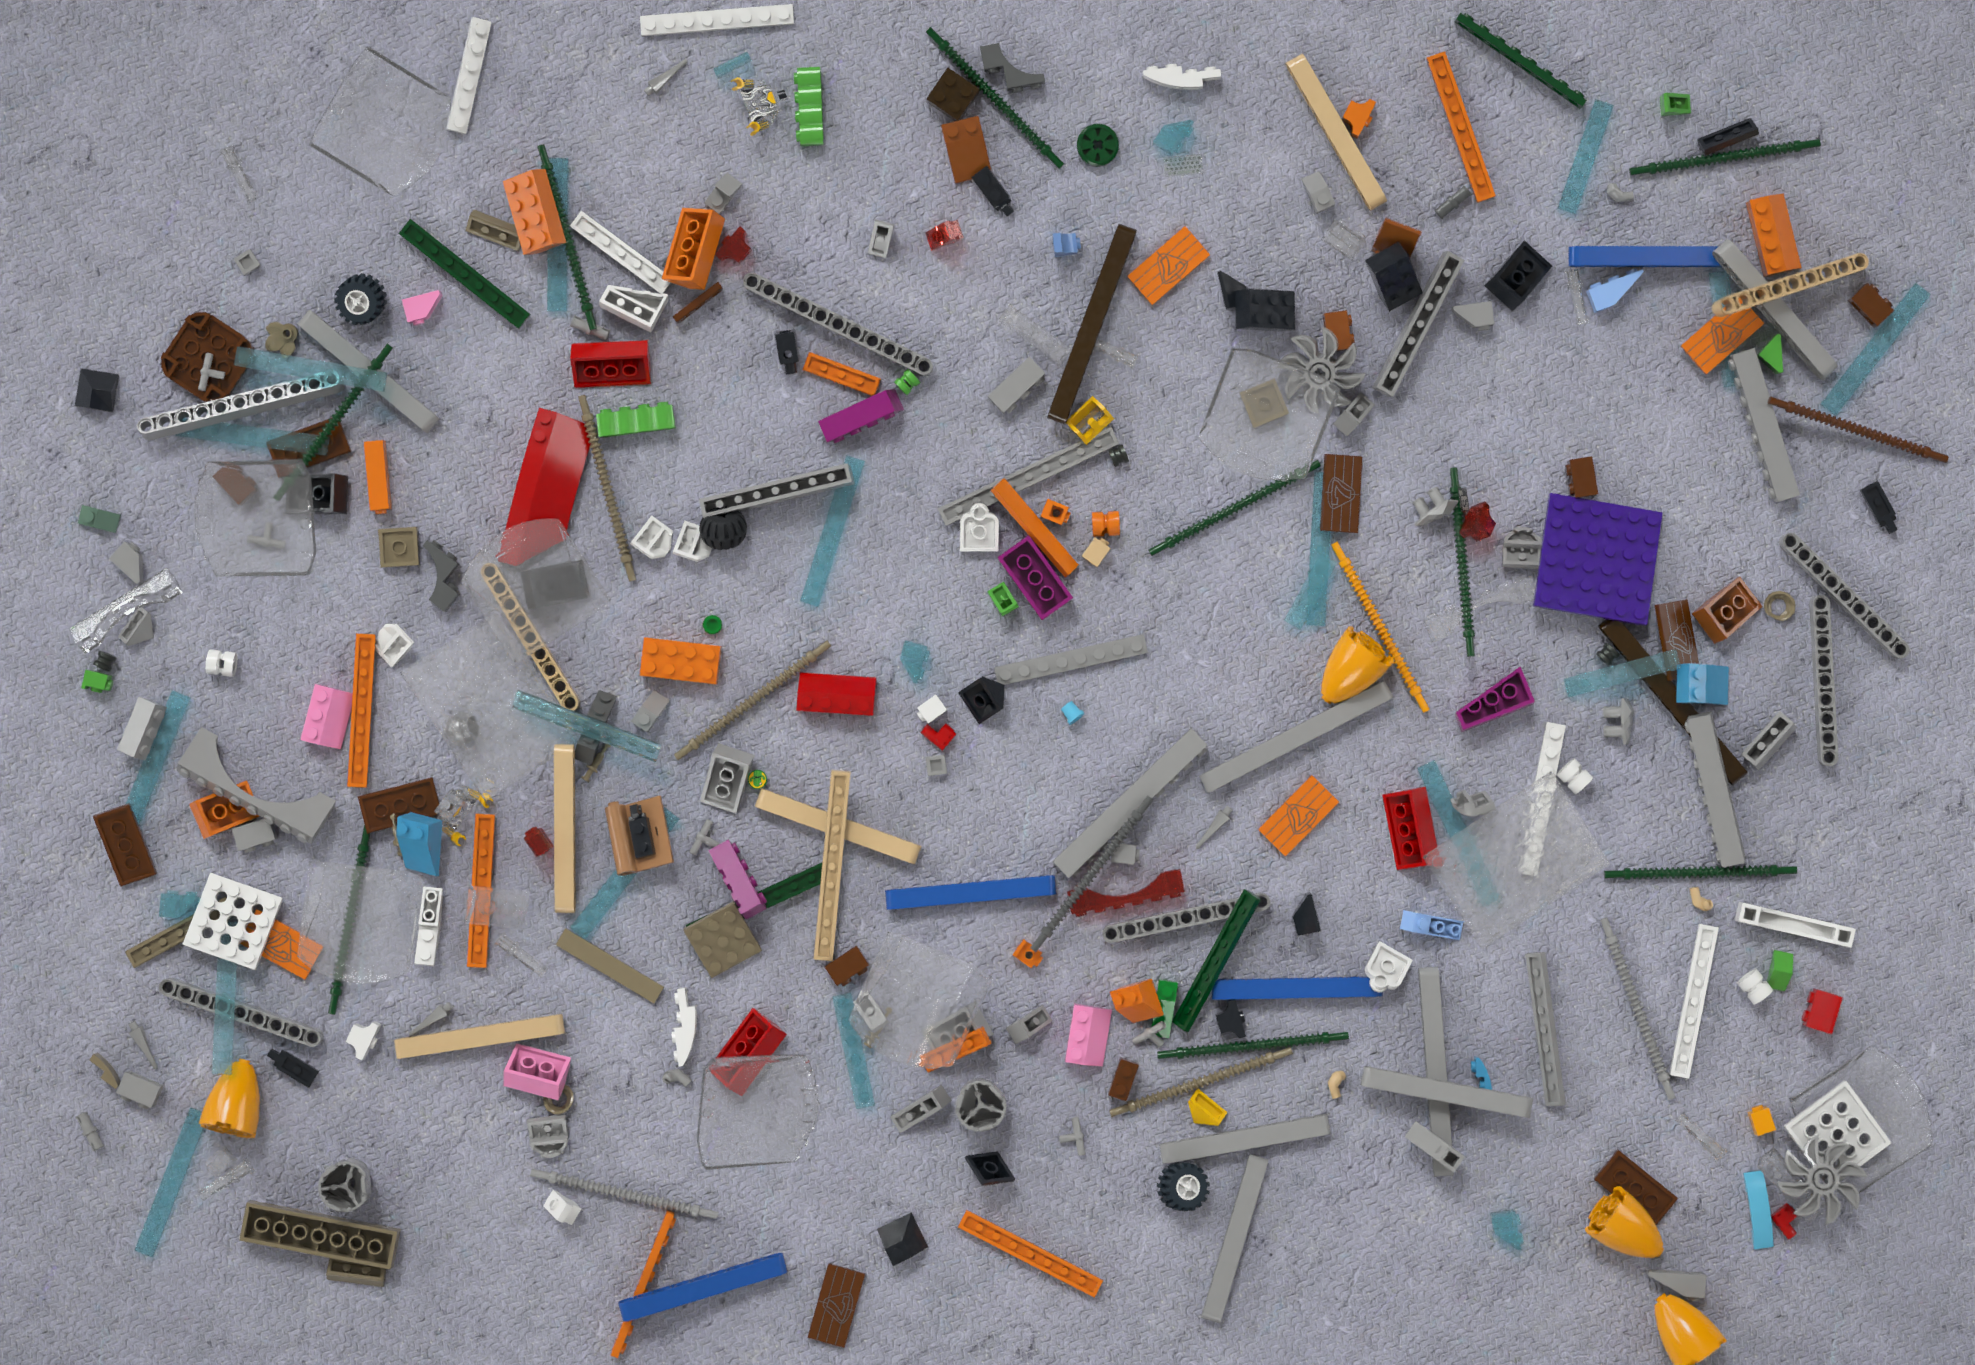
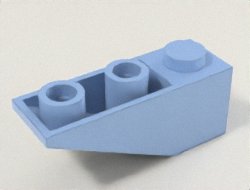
M1637 268L1626 272V276L1619 278V275L1608 278V283L1603 285L1601 282L1590 285L1591 289L1586 291L1594 313L1615 305L1644 272L1643 269L1637 271Z
M1403 910L1400 929L1460 940L1464 921Z

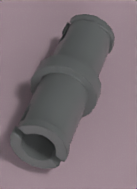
M1464 185L1454 195H1449L1447 200L1434 211L1443 219L1454 208H1459V204L1472 194Z

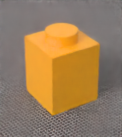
M1757 1105L1751 1108L1752 1111L1747 1112L1755 1135L1760 1136L1776 1130L1768 1107Z

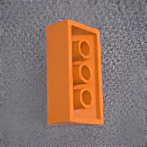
M1784 193L1764 196L1746 202L1763 277L1802 268Z
M682 208L661 279L689 289L705 290L725 218L710 209Z

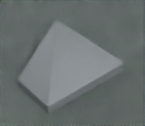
M139 606L118 637L128 646L154 638L151 614L142 606Z

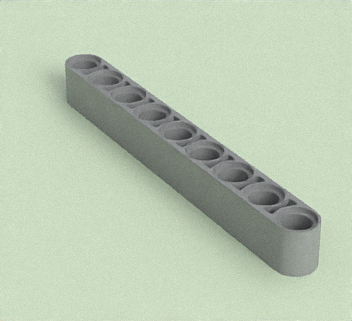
M1726 239L1712 252L1716 261L1742 291L1768 283L1729 239ZM1755 293L1756 298L1759 300V295ZM1781 298L1756 306L1820 380H1824L1838 367L1835 360Z
M309 309L298 322L302 329L360 378H362L361 375L365 374L364 370H368L367 366H371L369 358L312 310ZM377 369L378 373H374V378H371V382L367 384L418 427L428 433L439 418L382 369Z
M1787 533L1780 537V547L1890 656L1898 659L1905 658L1909 654V645L1804 541L1794 533ZM1788 536L1794 541L1791 547L1785 544V539ZM1801 550L1807 553V558L1804 561L1799 558ZM1815 563L1821 567L1819 574L1813 572L1812 568ZM1828 577H1832L1835 581L1832 588L1826 584ZM1843 590L1848 593L1846 601L1840 598V593ZM1856 604L1862 607V612L1859 615L1854 612ZM1871 617L1876 621V625L1873 628H1870L1867 623ZM1884 631H1887L1890 636L1886 642L1881 638V634ZM1898 644L1903 647L1901 655L1895 652V647Z
M1817 595L1812 597L1809 602L1817 758L1820 764L1833 766L1838 761L1830 601L1824 595ZM1818 598L1824 602L1822 609H1818L1815 605ZM1818 618H1822L1825 621L1823 628L1817 626L1816 621ZM1820 637L1826 640L1823 648L1819 647L1817 643ZM1821 656L1827 659V664L1824 667L1820 666L1818 662ZM1822 675L1828 678V683L1825 686H1822L1819 681ZM1824 694L1829 697L1827 705L1821 703V697ZM1824 714L1830 716V721L1826 725L1822 722ZM1825 733H1829L1831 736V741L1827 744L1823 741ZM1827 752L1832 755V760L1829 763L1824 760V755Z
M1255 893L1257 897L1264 896L1267 900L1266 905L1263 907L1257 906L1255 912L1266 910L1270 906V898L1265 893ZM1239 897L1110 924L1103 929L1102 935L1107 942L1114 943L1226 919L1230 916ZM1222 904H1226L1229 907V912L1225 915H1221L1218 911ZM1204 908L1210 910V916L1207 919L1200 917V911ZM1185 912L1190 913L1192 916L1191 921L1188 923L1181 921V915ZM1166 916L1173 919V923L1169 927H1165L1162 924V920ZM1147 920L1154 923V928L1150 931H1146L1143 928V924ZM1129 924L1135 926V932L1132 935H1128L1124 931L1125 927ZM1110 928L1115 929L1117 932L1116 937L1113 939L1106 937V931Z
M167 978L159 984V991L164 996L292 1041L314 1047L322 1043L324 1039L323 1032L318 1028L175 978ZM166 982H171L173 984V990L171 992H168L166 990ZM185 988L190 989V998H186L183 995V990ZM203 994L209 997L207 1005L201 1001ZM220 1001L227 1003L226 1011L220 1009ZM239 1007L245 1009L246 1014L244 1017L238 1015L237 1010ZM257 1013L262 1014L264 1018L261 1024L255 1020ZM275 1020L281 1022L282 1027L280 1030L274 1028L273 1022ZM293 1026L299 1028V1036L292 1034L291 1029ZM311 1032L317 1034V1042L310 1040L309 1035Z
M1364 1066L1361 1086L1527 1118H1530L1533 1098L1369 1066Z
M1321 1114L1161 1143L1159 1146L1162 1163L1166 1164L1331 1134L1328 1114Z
M1252 1154L1248 1156L1201 1318L1216 1323L1221 1322L1265 1175L1268 1159Z

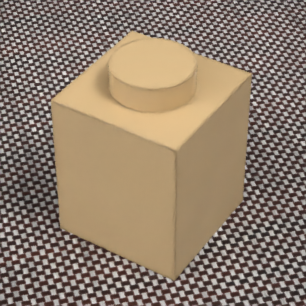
M1095 537L1081 557L1095 567H1098L1111 549L1108 547L1110 543L1102 537L1099 539Z

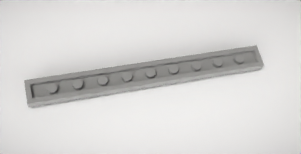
M1112 427L1101 431L1087 445L1083 441L1077 442L1003 478L1007 480L1016 492H1019L1119 445V442ZM1003 478L938 508L945 525L947 526L960 520L962 515L970 512L971 507L976 503H983L988 507L998 502L999 500L990 490Z

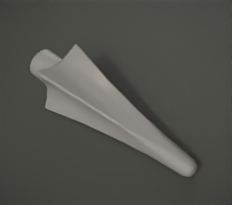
M682 60L673 68L648 81L649 86L644 89V92L648 96L653 92L657 95L672 76L687 63V60Z
M1228 805L1223 811L1221 809L1218 811L1208 830L1197 843L1196 849H1199L1213 833L1230 819L1229 814L1233 810Z
M448 1002L445 1005L443 1003L439 1005L422 1023L409 1032V1036H413L423 1028L449 1015L448 1011L453 1009L452 1004Z
M136 1021L129 1023L128 1025L132 1031L128 1034L143 1051L152 1067L157 1069L158 1066L151 1053L143 1026L138 1027Z

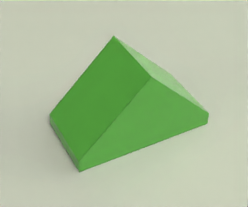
M1663 93L1660 96L1661 116L1691 114L1690 94Z
M1781 334L1774 335L1757 354L1758 359L1775 374L1783 373Z
M1004 582L987 591L1002 617L1019 607Z
M1774 950L1767 983L1772 989L1785 991L1793 974V954Z

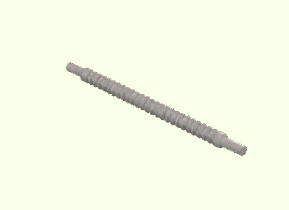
M1603 918L1600 921L1607 937L1605 939L1606 943L1610 945L1611 955H1614L1612 959L1616 960L1614 964L1618 966L1616 969L1620 971L1618 975L1622 976L1620 980L1624 981L1622 985L1626 986L1624 990L1628 992L1626 994L1630 997L1628 1001L1632 1002L1630 1006H1633L1632 1011H1635L1634 1016H1637L1638 1027H1641L1640 1032H1643L1642 1037H1645L1644 1042H1647L1646 1047H1649L1650 1058H1653L1652 1063H1655L1653 1067L1657 1068L1655 1072L1659 1074L1657 1076L1658 1080L1662 1082L1668 1100L1673 1099L1675 1095L1669 1081L1670 1075L1665 1071L1667 1070L1663 1066L1665 1063L1661 1061L1663 1057H1660L1661 1052H1658L1659 1047H1656L1657 1042H1654L1655 1037H1652L1653 1031H1650L1651 1026H1648L1649 1021H1646L1647 1016H1644L1645 1011H1642L1641 1000H1638L1639 995H1636L1638 991L1634 990L1636 986L1632 984L1634 981L1630 979L1632 975L1628 974L1630 970L1626 969L1628 965L1624 964L1626 960L1622 958L1624 955L1620 953L1622 949L1618 948L1620 944H1617V936L1613 934L1608 918Z
M532 1169L530 1174L533 1177L549 1180V1183L555 1184L558 1182V1185L563 1183L564 1186L568 1184L569 1187L574 1186L575 1189L579 1187L580 1190L584 1188L585 1191L589 1189L590 1192L595 1191L596 1194L598 1192H601V1195L606 1193V1196L611 1194V1197L617 1196V1199L622 1197V1200L627 1198L630 1201L632 1199L633 1202L638 1201L639 1204L643 1202L644 1205L648 1203L649 1206L653 1204L654 1207L659 1206L660 1209L662 1207H665V1210L670 1208V1211L675 1209L676 1212H686L687 1215L691 1213V1216L694 1217L700 1215L712 1219L718 1218L719 1212L700 1208V1205L696 1204L691 1206V1203L686 1205L683 1202L681 1204L680 1201L675 1202L674 1199L669 1201V1198L665 1200L664 1197L661 1199L659 1196L653 1197V1194L651 1196H648V1193L643 1195V1192L638 1194L637 1191H627L626 1188L622 1190L621 1187L617 1189L616 1186L611 1187L610 1184L605 1186V1183L600 1185V1182L597 1184L595 1181L589 1182V1179L584 1181V1178L579 1180V1177L574 1179L573 1176H563L562 1173L558 1175V1172L555 1171L549 1173Z

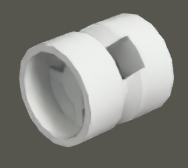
M210 649L206 658V673L212 675L221 673L223 676L234 677L238 663L237 653L226 651L222 654L220 650Z
M1575 758L1570 760L1556 775L1563 782H1568V788L1574 794H1577L1593 777L1587 770L1581 769L1582 765Z
M1757 968L1749 971L1737 981L1742 991L1748 992L1747 997L1753 1005L1765 999L1773 991L1767 981H1762L1763 976Z

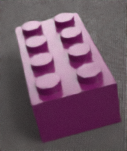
M1029 535L997 557L1041 620H1044L1073 599Z

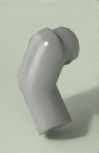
M1610 183L1607 186V193L1615 202L1634 201L1633 191L1622 192L1615 183Z
M679 1069L668 1070L662 1077L663 1082L666 1084L679 1081L685 1087L692 1080Z

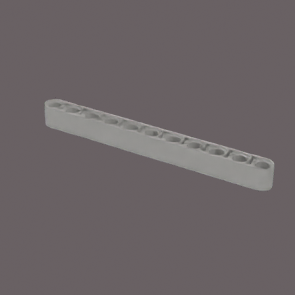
M748 273L743 279L744 286L750 292L921 376H928L933 370V364L928 358L756 273ZM752 277L756 278L758 281L757 285L749 287L747 285L748 280ZM767 286L775 288L773 295L768 296L765 294L764 291ZM785 294L792 296V301L789 304L782 303V297ZM807 303L809 304V310L804 313L800 312L799 305ZM819 311L825 312V320L818 321L816 314ZM836 320H842L844 323L843 327L839 330L833 327V323ZM852 329H860L861 334L858 338L850 336ZM870 337L878 339L876 346L872 347L867 344ZM893 345L895 347L894 354L887 355L884 351L885 347ZM908 353L912 355V361L906 364L902 362V356ZM927 362L930 365L929 370L926 372L920 371V363Z
M334 370L145 417L138 422L137 429L145 440H155L337 394L344 389L345 383L340 373ZM333 380H338L336 384H331ZM319 384L318 388L312 389L314 385ZM301 389L299 393L293 394L295 390ZM277 394H282L280 398L275 399ZM263 398L261 403H256L258 399ZM245 403L243 407L237 408L239 404ZM226 408L224 412L219 413L220 409ZM207 412L205 417H200L202 413ZM185 417H189L186 422H181ZM166 422H170L168 426L163 427ZM147 427H151L149 431L144 432Z
M1384 680L1201 774L1199 777L1207 793L1392 699L1393 695Z
M1438 966L1418 968L1426 1077L1447 1081ZM1428 1099L1430 1131L1452 1146L1449 1103ZM1432 1157L1434 1177L1454 1175V1172Z

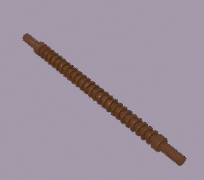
M1771 396L1768 399V404L1783 408L1788 413L1794 412L1795 415L1799 414L1800 417L1804 415L1805 418L1809 417L1810 420L1814 419L1815 422L1819 420L1821 424L1825 422V425L1830 424V427L1835 426L1836 429L1840 427V430L1845 429V432L1850 431L1851 434L1855 432V435L1860 434L1861 437L1865 436L1866 439L1870 437L1872 441L1875 439L1876 442L1886 443L1887 446L1891 444V447L1896 446V449L1901 448L1902 451L1906 449V452L1911 451V454L1916 453L1917 456L1921 455L1925 459L1932 458L1944 463L1948 461V455L1933 451L1928 446L1923 447L1921 444L1918 446L1917 443L1912 444V441L1907 442L1906 439L1902 441V438L1897 439V436L1892 437L1891 434L1887 436V433L1882 434V431L1877 432L1876 429L1872 431L1871 427L1867 429L1866 426L1862 427L1861 424L1857 426L1856 422L1852 424L1851 421L1846 422V419L1841 420V417L1836 419V416L1831 417V414L1826 415L1825 412L1821 414L1820 410L1816 412L1815 409L1811 410L1810 407L1806 409L1805 405L1801 407L1800 404L1796 405L1793 401L1786 402Z

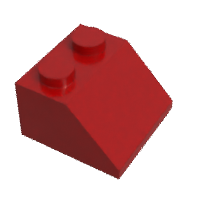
M1813 988V992L1810 991L1807 998L1808 1008L1802 1014L1801 1020L1804 1021L1803 1025L1832 1034L1843 997Z

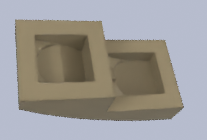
M99 1053L93 1054L89 1061L104 1071L100 1078L117 1089L121 1081L114 1068Z

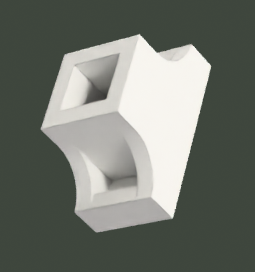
M374 1021L370 1026H362L358 1023L353 1025L346 1042L354 1046L356 1058L364 1060L370 1048L373 1049L378 1041L375 1037L382 1024Z
M552 1190L544 1204V1207L557 1221L566 1222L570 1225L573 1224L581 1211V1208L574 1201L555 1190Z

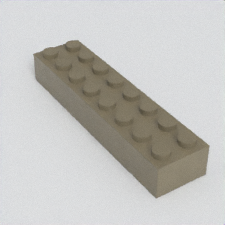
M250 1200L246 1203L239 1241L392 1269L395 1263L401 1229Z

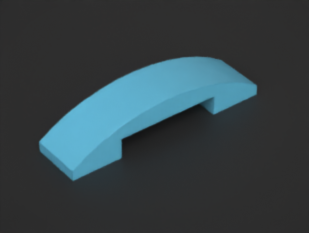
M1763 1170L1745 1172L1743 1176L1752 1224L1754 1249L1774 1247L1772 1220Z

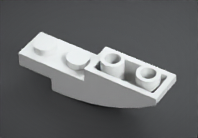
M1168 64L1165 65V68L1158 69V66L1147 67L1143 71V78L1168 88L1199 90L1203 89V81L1221 79V70L1216 69V67L1204 68L1205 71L1197 72V69L1185 70V73L1182 74L1181 66Z
M423 887L415 965H435L440 934L443 888Z
M686 987L678 988V993H674L675 1003L679 1004L680 1012H677V1020L682 1025L675 1027V1032H672V1042L676 1043L677 1051H674L675 1062L679 1063V1066H683L689 1057L697 1027L696 1005H688Z

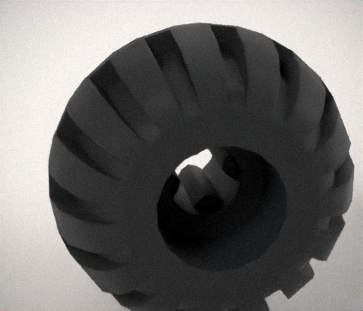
M717 507V508H713V509H710L709 511H707V513L713 512V511H717V510H721V509L718 508V507ZM734 511L722 515L702 517L699 531L702 540L707 546L717 550H728L739 546L743 542L747 533V523L740 511Z

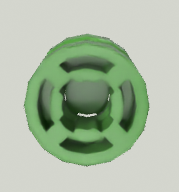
M909 369L903 373L901 378H897L894 381L906 395L911 392L914 386H918L921 383Z

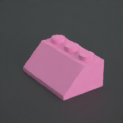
M315 684L300 740L341 749L352 710L353 693Z
M1074 1003L1065 1062L1103 1067L1112 1009Z
M516 1043L504 1069V1086L559 1100L565 1086L571 1057Z

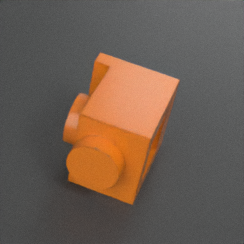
M1047 499L1040 517L1062 526L1063 522L1067 523L1071 513L1068 512L1069 507ZM1054 510L1060 511L1058 517L1053 516Z
M1023 939L1012 955L1030 968L1033 965L1037 967L1043 959L1040 956L1042 951L1039 949L1037 952L1033 951L1030 948L1032 944ZM1028 951L1032 952L1033 954L1032 958L1030 959L1026 958L1025 956L1026 952Z

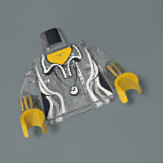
M739 77L732 79L731 82L737 83V87L732 88L733 91L742 88L740 93L751 123L746 128L751 127L754 129L750 135L754 136L758 131L770 128L780 112L777 103L788 100L785 90L773 92L771 85L765 81L741 79Z
M463 786L457 790H449L434 811L438 815L437 819L443 820L442 832L451 837V841L458 846H461L458 843V839L463 838L466 840V838L459 832H455V830L477 800L485 808H489V805L485 803L487 800L493 801L489 794H481V792L468 786Z

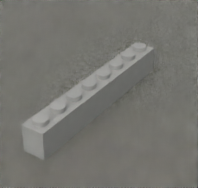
M1449 251L1442 252L1422 291L1423 293L1419 296L1372 386L1373 389L1388 397L1394 396L1456 278L1464 259Z
M1755 348L1729 355L1730 360H1728L1730 370L1734 371L1736 376L1734 384L1736 389H1740V403L1747 412L1745 419L1747 425L1751 426L1753 431L1751 439L1754 445L1757 444V458L1759 463L1763 464L1764 470H1762L1764 480L1768 481L1770 486L1768 488L1769 497L1771 500L1774 499V502H1780L1799 496L1800 493L1773 406L1768 404L1770 396Z
M846 463L699 499L703 518L734 511H747L854 485L855 482L851 465ZM717 507H718V508L721 509V510H717V511H713V512L707 513V511H709L710 509H713V508H717Z
M1712 711L1688 716V722H1685L1687 733H1690L1692 738L1689 741L1691 752L1695 751L1696 755L1694 766L1696 770H1699L1701 776L1698 778L1700 789H1704L1705 796H1702L1703 804L1709 810L1707 821L1709 826L1712 825L1714 831L1711 833L1713 844H1717L1718 851H1715L1717 862H1721L1722 867L1743 864L1746 861V856Z

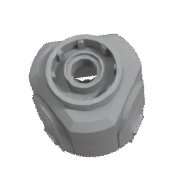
M975 1078L968 1081L961 1088L960 1095H958L956 1100L958 1119L965 1127L973 1131L983 1132L991 1130V1128L996 1127L1002 1121L1006 1112L1005 1095L991 1080H986L985 1078ZM981 1097L986 1099L987 1104L981 1100Z
M348 1158L347 1160L342 1159L335 1165L332 1164L325 1169L318 1184L319 1195L327 1207L337 1212H350L364 1204L370 1198L372 1192L370 1171L367 1165L359 1159ZM352 1178L355 1180L354 1187H351L350 1181Z

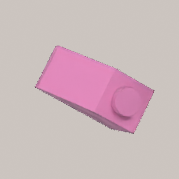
M437 290L402 299L407 322L413 323V326L424 324V320L430 318L440 301L442 292Z

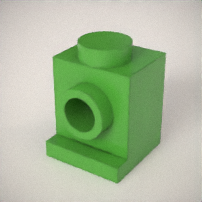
M85 670L81 688L89 689L91 687V691L102 693V690L111 691L113 686L112 675Z

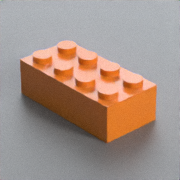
M546 169L529 170L504 180L503 185L523 255L538 254L566 243Z
M644 637L640 676L718 684L722 646Z

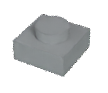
M251 249L234 259L244 276L261 266Z
M945 755L925 757L928 776L947 774Z

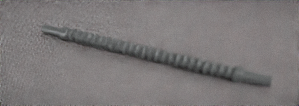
M1147 796L1138 809L1133 810L1131 818L1128 817V822H1124L1125 826H1121V831H1117L1118 835H1114L1115 839H1111V844H1107L1108 848H1104L1105 852L1100 853L1101 857H1097L1098 861H1094V866H1090L1091 870H1087L1088 874H1084V879H1080L1081 883H1077L1078 887H1074V892H1070L1071 896H1067V901H1063L1064 905H1060L1061 909H1057V914H1053L1054 918H1050V923L1047 922V926L1041 929L1042 933L1030 947L1033 951L1037 952L1044 941L1053 935L1052 931L1056 930V926L1060 925L1059 922L1063 921L1062 918L1066 917L1067 912H1070L1069 909L1073 908L1072 905L1077 903L1076 900H1080L1079 896L1083 895L1082 892L1087 891L1086 887H1090L1089 883L1093 882L1094 877L1097 878L1096 874L1100 873L1099 870L1103 869L1104 864L1107 865L1106 861L1110 860L1109 857L1114 856L1113 852H1117L1116 848L1120 847L1119 844L1124 843L1123 839H1127L1126 835L1131 834L1130 830H1134L1133 826H1137L1136 822L1141 821L1143 813L1153 802L1151 797Z

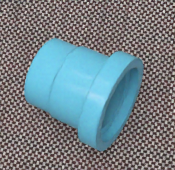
M1070 701L1061 709L1068 719L1069 725L1078 721L1085 714L1083 710H1079L1073 701Z

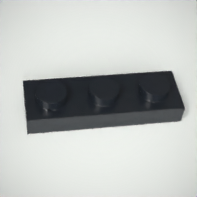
M1749 118L1698 138L1697 141L1706 156L1759 135V131L1753 120Z

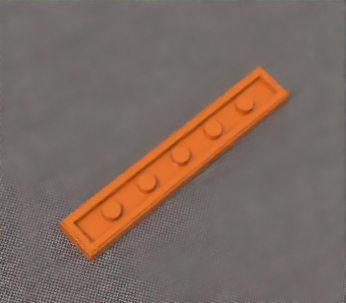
M1005 478L1000 480L990 490L1064 577H1067L1079 565Z

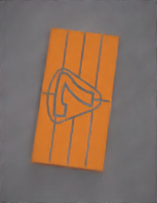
M1184 226L1127 277L1149 303L1153 305L1208 258L1210 254L1188 228Z
M1751 308L1724 317L1714 316L1680 347L1706 375L1758 330L1764 322Z
M1311 775L1258 830L1286 856L1339 801Z
M256 909L254 914L260 915L262 911ZM275 919L262 956L306 980L324 945ZM249 923L246 931L253 933L256 930L255 923ZM242 941L240 943L241 945L249 948L248 941Z

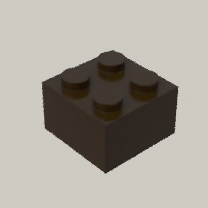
M947 68L926 98V102L953 121H959L980 93V89L950 68Z

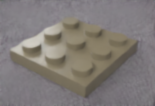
M734 901L683 928L684 933L711 978L762 951Z

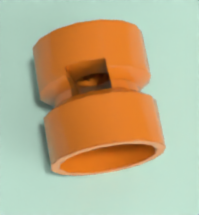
M1108 511L1107 514L1092 512L1093 537L1104 536L1105 533L1109 536H1120L1119 511Z

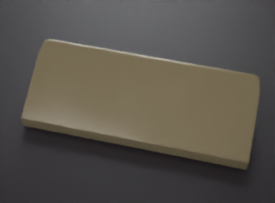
M477 210L471 212L465 231L519 252L521 245L514 224Z
M329 1258L326 1276L327 1280L384 1287L386 1269Z

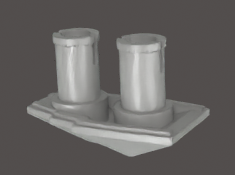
M1438 487L1430 489L1427 494L1430 496L1435 507L1430 510L1424 497L1413 501V505L1420 515L1419 520L1414 525L1424 526L1434 520H1439L1445 515H1450L1458 500H1445Z
M1622 698L1621 706H1604L1603 708L1604 718H1621V726H1604V737H1621L1624 745L1629 744L1633 725L1634 709L1629 699Z

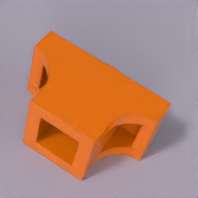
M1369 99L1366 103L1359 104L1351 100L1341 119L1350 125L1352 130L1351 136L1358 139L1363 127L1369 126L1373 118L1370 116V113L1376 104L1375 101Z

